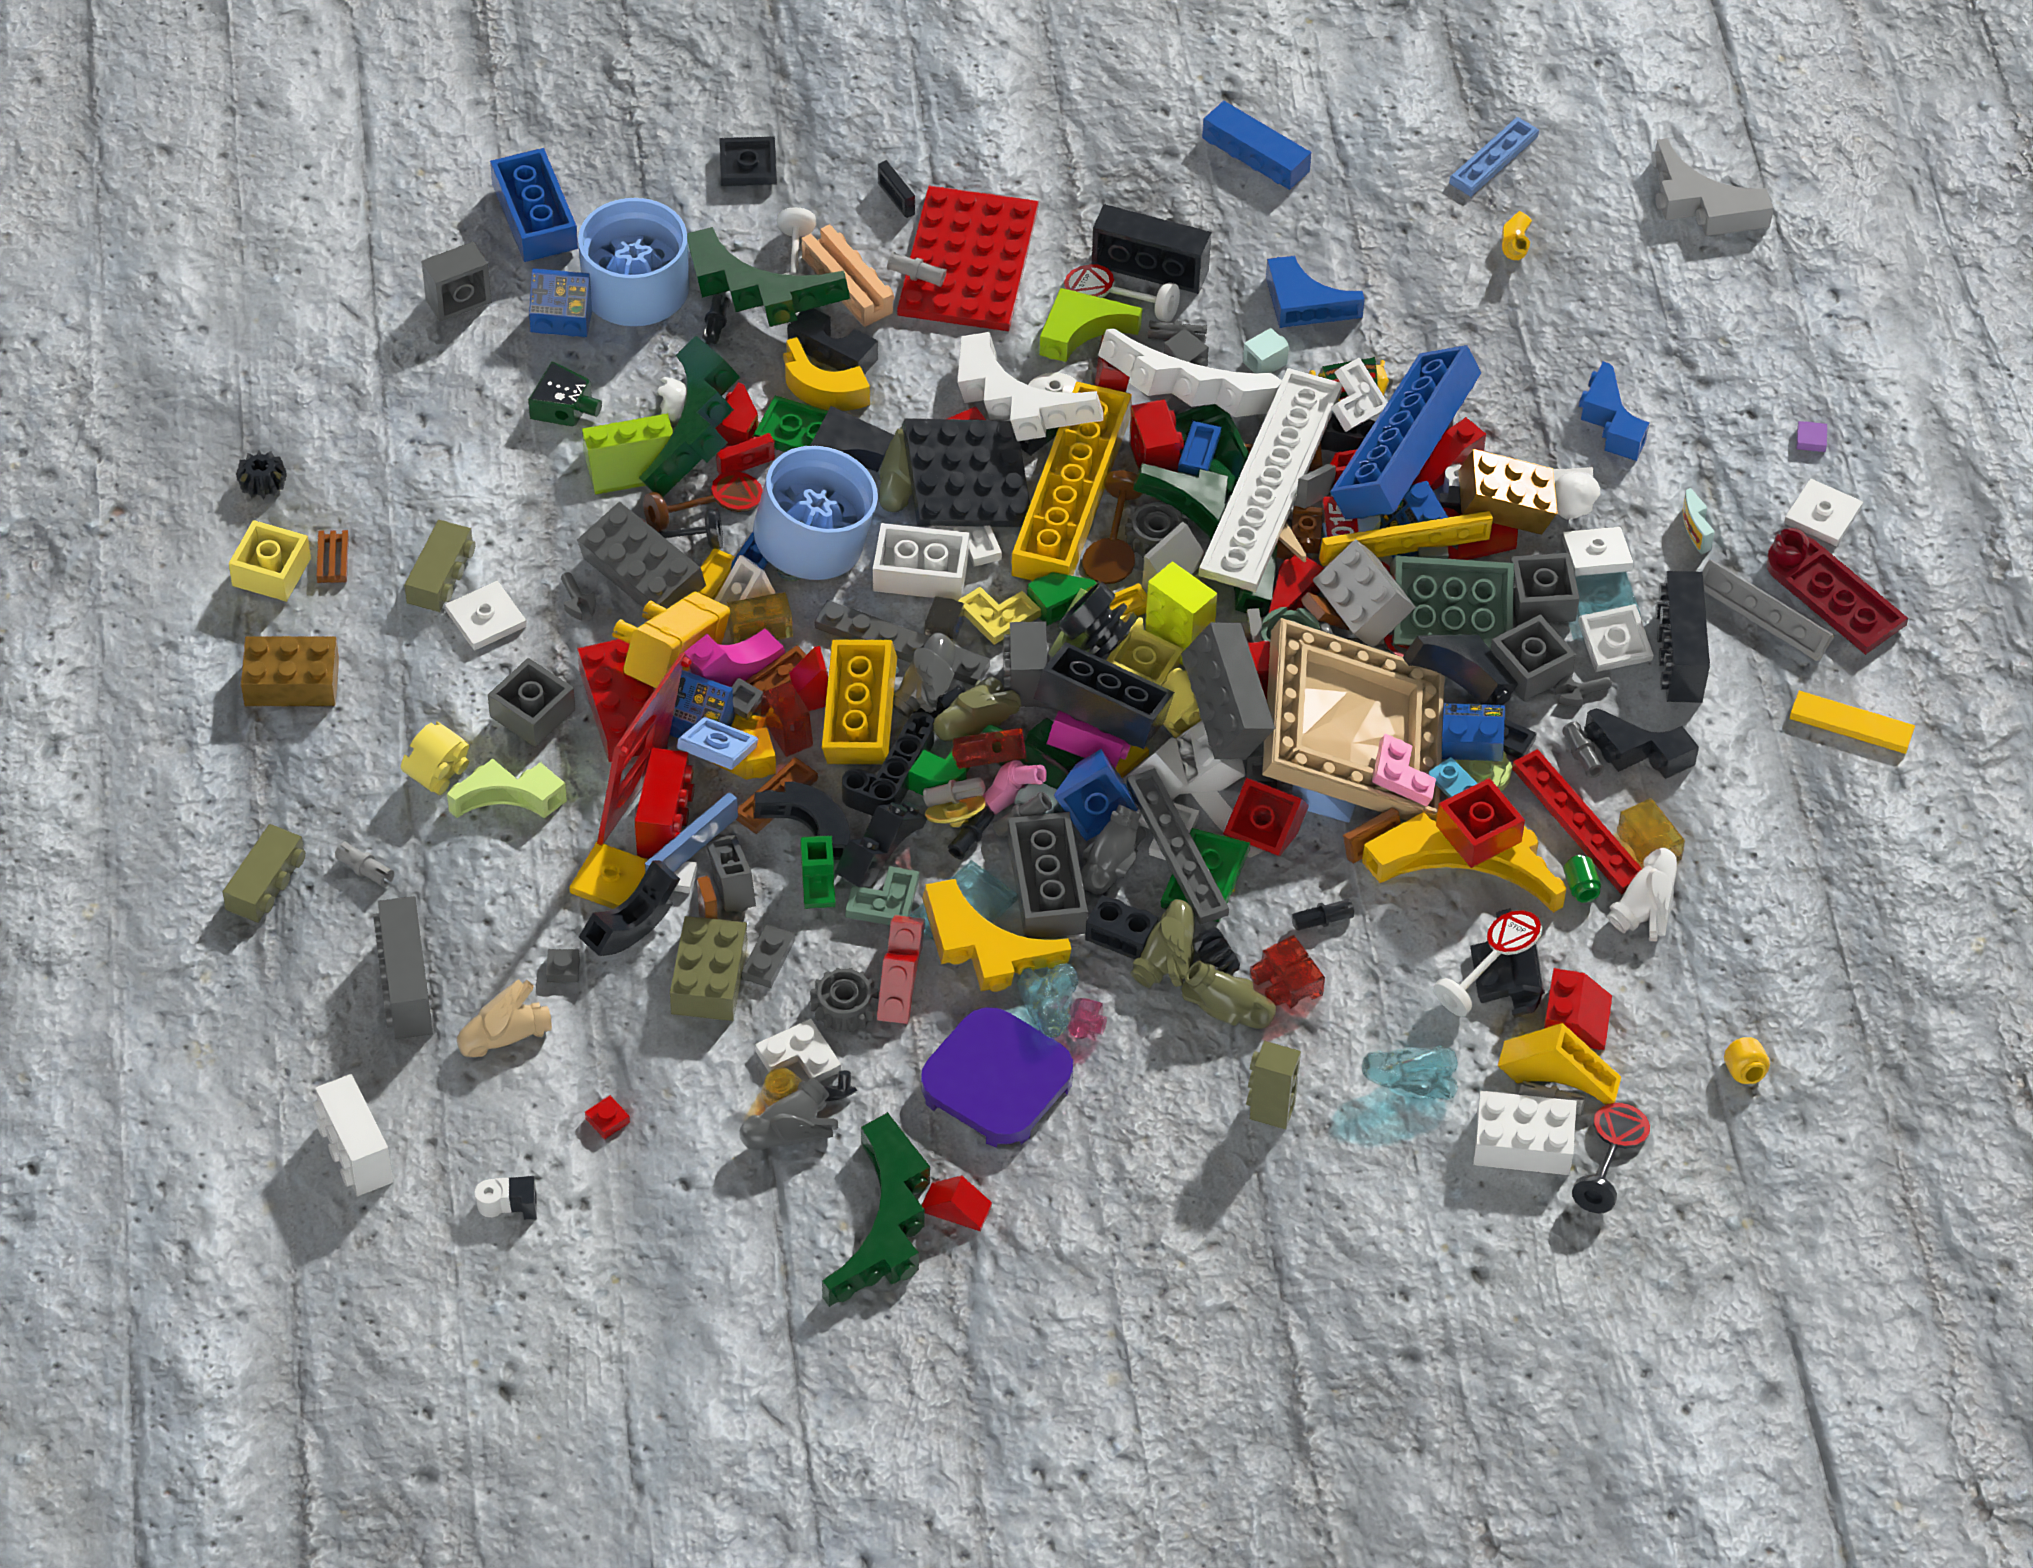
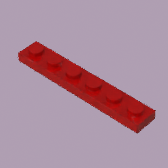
M1538 749L1513 761L1512 770L1584 853L1593 860V863L1621 895L1624 894L1633 878L1642 870L1641 866Z

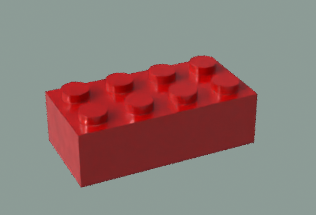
M620 639L577 648L579 672L608 762H612L614 748L654 692L652 686L624 672L630 644ZM647 736L638 748V750L635 752L633 757L640 756V754L643 752L646 746Z

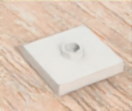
M1810 478L1785 516L1784 523L1837 547L1862 509L1863 501Z
M1621 527L1563 532L1562 541L1566 552L1571 555L1575 576L1633 571V560Z
M498 580L445 604L446 612L474 651L527 627L526 619Z
M1636 604L1579 616L1578 623L1595 673L1652 661L1654 655Z

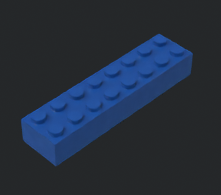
M1468 345L1419 353L1330 491L1345 520L1353 518L1364 519L1368 516L1379 514L1389 515L1397 510L1401 500L1409 491L1413 481L1419 475L1423 465L1431 456L1435 446L1441 440L1445 430L1453 421L1457 411L1463 405L1464 400L1482 373Z

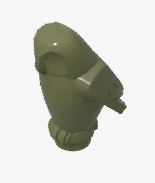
M902 427L900 429L897 428L886 450L879 475L881 481L879 503L888 512L903 510L909 503V496L912 495Z
M987 677L982 681L978 680L975 687L961 693L946 710L934 719V731L944 741L958 740L963 737L965 739L975 738L988 725L997 727L1008 719L1009 715L1018 713L1020 707H1022L1020 696L1013 690L1004 692L1003 684L994 677Z
M1176 899L1170 903L1162 915L1161 921L1151 931L1141 957L1134 960L1132 964L1133 970L1130 974L1141 985L1151 988L1154 983H1160L1166 974H1169L1175 987L1183 985V979H1185L1187 972L1193 965L1195 954L1192 946V939L1195 933L1194 912L1187 902Z
M1201 961L1194 963L1186 974L1185 982L1181 989L1183 999L1198 1004L1208 1015L1232 1026L1240 1023L1251 1028L1264 1029L1271 1024L1275 1017L1276 1006L1262 994L1254 991L1253 982L1249 979L1234 977L1217 971L1213 965L1204 964Z

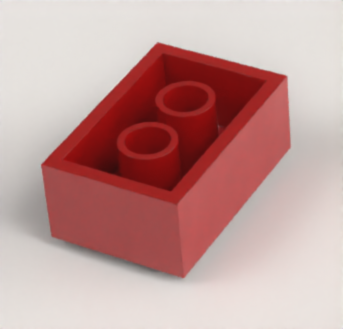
M659 748L651 749L635 817L637 856L650 859L681 833L682 826H687L689 808H686L687 802L693 801L695 784H692L694 765H689L688 752Z

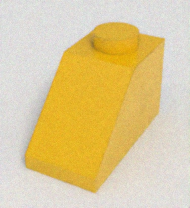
M767 727L745 731V733L758 738L757 747L732 770L715 764L746 780L764 778L768 775L776 774V756Z

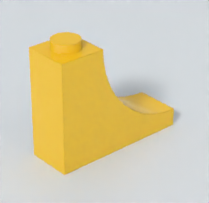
M1563 1023L1505 1040L1498 1062V1067L1517 1084L1523 1083V1081H1546L1564 1084L1592 1095L1604 1105L1615 1103L1621 1081V1076Z

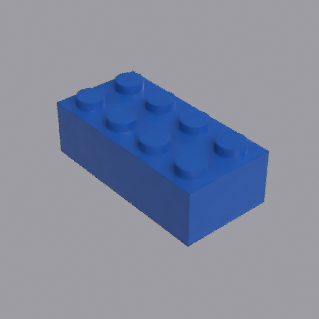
M540 148L491 160L492 185L523 261L528 262L578 249L577 225L545 149Z

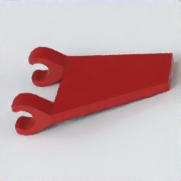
M1443 508L1448 518L1462 516V514L1451 508ZM1492 523L1488 540L1458 544L1457 549L1448 546V559L1471 560L1514 550L1517 547L1518 529Z

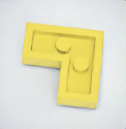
M981 587L957 600V609L994 645L1004 639V634H1009L1010 622H1032L1041 616V608L1023 591L1001 604H998Z

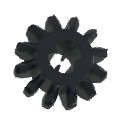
M259 450L257 455L247 453L246 459L239 460L236 478L242 493H248L251 499L257 495H260L263 500L268 494L276 496L277 490L284 489V481H286L287 477L286 468H284L281 457H274L272 451L262 454Z
M1213 926L1208 930L1205 929L1192 939V946L1202 963L1211 964L1215 967V970L1232 976L1234 975L1233 973L1240 969L1239 960L1218 928Z

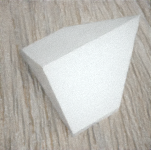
M740 555L715 598V601L730 608L729 619L737 622L787 614L765 571L745 556Z
M1171 737L1123 779L1126 783L1127 777L1155 768L1170 798L1173 800L1188 787L1176 739Z

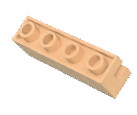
M829 224L820 229L821 238L818 240L812 234L802 237V258L817 275L844 270L851 299L841 302L864 327L893 313L894 293L888 285H884L878 278L876 271L864 263L859 252L853 250L847 244L842 233H837Z

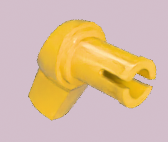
M1518 211L1502 228V251L1511 260L1524 258L1530 247V241L1525 236V233L1532 224V220L1521 211Z

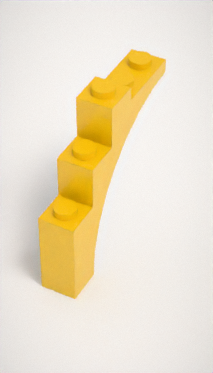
M1425 812L1364 844L1362 863L1379 883L1398 875L1421 869L1443 867L1472 869L1496 875L1517 884L1537 897L1553 913L1564 906L1566 887L1559 877H1555L1551 873L1545 861L1540 856H1536L1539 843L1537 836L1525 826L1521 843L1472 868L1469 867L1436 827V821L1431 820Z

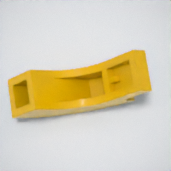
M797 337L786 340L787 352L783 353L785 380L788 388L796 397L811 406L824 410H829L830 406L841 411L870 406V385L860 366L838 372L821 370L809 362Z

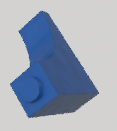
M1295 256L1267 259L1266 281L1279 328L1363 318L1365 302L1363 291L1334 289L1315 281L1303 271Z

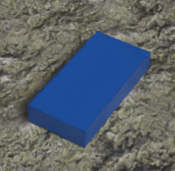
M1193 421L1178 464V472L1197 476L1199 469L1209 471L1221 435V427Z

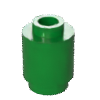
M1582 855L1571 857L1564 865L1563 872L1572 896L1582 903L1595 900L1600 895L1601 883L1593 860Z

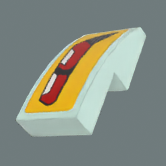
M1689 488L1685 491L1682 507L1683 520L1691 541L1702 555L1711 551L1715 531L1705 521L1707 506Z

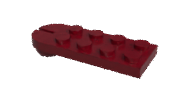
M1786 528L1781 530L1780 535L1776 534L1766 559V567L1770 575L1866 655L1907 626L1909 618L1817 541L1795 528Z

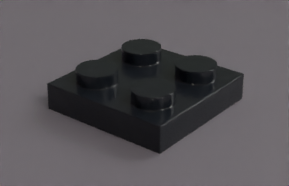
M775 136L719 138L721 186L777 185Z

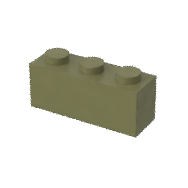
M438 519L404 584L407 604L440 612L444 603L450 601L453 594V586L456 580L462 578L465 568L464 564L467 558H472L475 551L476 543L472 540L471 528Z
M269 824L222 891L225 909L259 923L263 915L271 911L280 890L283 891L287 887L290 876L295 868H299L304 862L306 852L303 847L302 836Z
M1265 1040L1260 1052L1254 1051L1249 1068L1252 1072L1248 1082L1250 1090L1246 1105L1251 1106L1249 1119L1287 1129L1296 1103L1301 1051Z

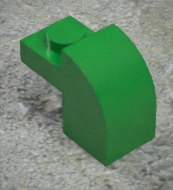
M960 738L946 759L923 750L909 770V790L923 796L924 788L945 785L950 780H955L956 782L967 780V772L973 762L971 743Z
M832 836L801 837L804 909L835 907Z

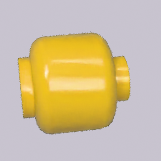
M1742 1037L1733 1041L1727 1047L1723 1056L1731 1076L1741 1084H1755L1761 1081L1770 1068L1769 1057L1762 1044L1757 1039L1751 1037Z

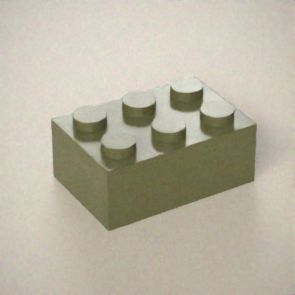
M691 916L684 917L670 989L671 1014L734 1021L748 945L747 922Z

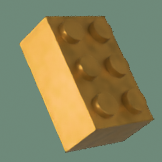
M1473 449L1458 470L1462 515L1490 511L1493 517L1492 523L1541 535L1557 515L1553 468Z
M245 636L241 677L244 706H336L339 669L336 636Z

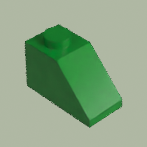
M1052 572L1046 576L1038 577L1027 585V596L1041 608V616L1039 618L1042 622H1046V626L1064 617L1080 588L1088 592L1097 583L1093 579Z

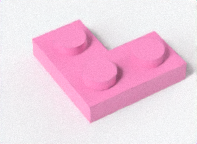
M1384 734L1379 742L1372 782L1427 807L1433 797L1436 778L1409 767L1412 745Z

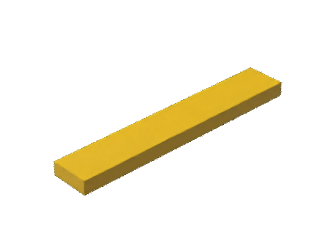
M1490 511L1326 537L1322 538L1319 560L1322 566H1328L1355 539L1373 552L1376 557L1418 551V547H1444L1488 540L1493 517Z

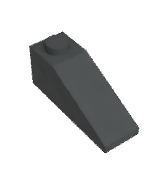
M736 835L712 839L706 844L725 912H743L750 907H755L756 901L752 872Z

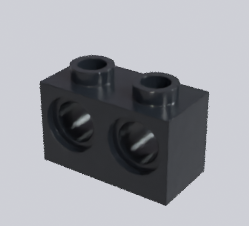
M1101 895L1086 921L1085 940L1135 960L1141 957L1146 941L1158 923L1159 917L1147 910H1139L1124 904L1119 899Z

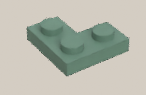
M889 866L883 891L852 886L845 910V918L890 925L894 915L909 917L919 882V871Z

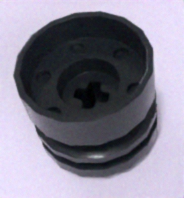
M1100 581L1074 604L1058 623L1057 627L1071 640L1084 633L1087 637L1082 642L1080 649L1086 651L1095 644L1096 646L1091 651V654L1102 658L1104 655L1111 653L1128 636L1138 616L1132 611L1121 619L1120 617L1127 609L1125 603L1111 610L1109 606L1114 600L1115 594Z

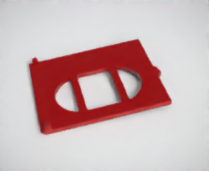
M685 653L679 654L614 748L597 844L603 846L642 789L651 749H667L682 667L688 668L692 663L689 658L685 657ZM647 736L643 752L620 784L624 768Z

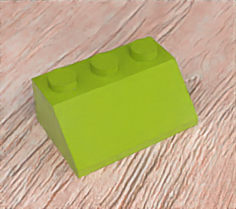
M668 413L582 428L583 451L595 495L646 486L639 477L654 462L673 433Z

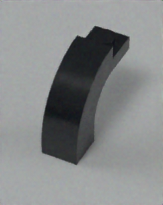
M785 781L783 792L765 790L763 792H755L753 819L787 818L799 821L811 830L814 837L832 836L833 860L841 859L849 840H851L849 825L841 808L827 794L803 783Z
M653 860L631 896L612 910L593 912L579 938L598 956L613 955L630 948L649 934L667 914L673 905L669 898L679 883L680 878L662 861Z

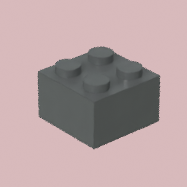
M474 241L421 261L425 300L439 322L492 303L488 263Z
M1570 553L1511 556L1510 563H1514L1513 608L1517 625H1521L1540 614L1548 623L1576 621L1579 594Z
M1541 614L1492 639L1490 650L1518 683L1514 691L1523 701L1552 688L1570 674L1573 676L1576 654Z
M1010 622L1009 634H1004V652H1009L1003 653L1004 675L1009 676L1004 677V692L1009 690L1015 691L1020 696L1022 707H1046L1044 703L1034 699L1042 671L1048 664L1046 622Z
M530 658L522 662L488 694L490 717L534 747L542 742L576 710L574 687Z

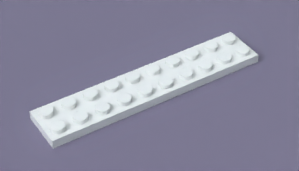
M1287 368L1200 565L1199 576L1256 592L1296 499L1298 479L1306 475L1333 413L1330 407L1336 404L1342 392V384L1340 382Z

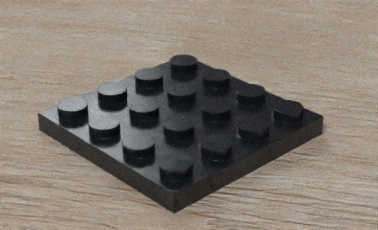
M904 419L902 430L917 526L1022 527L1030 506L1021 445L1020 441L1016 439L1011 421Z

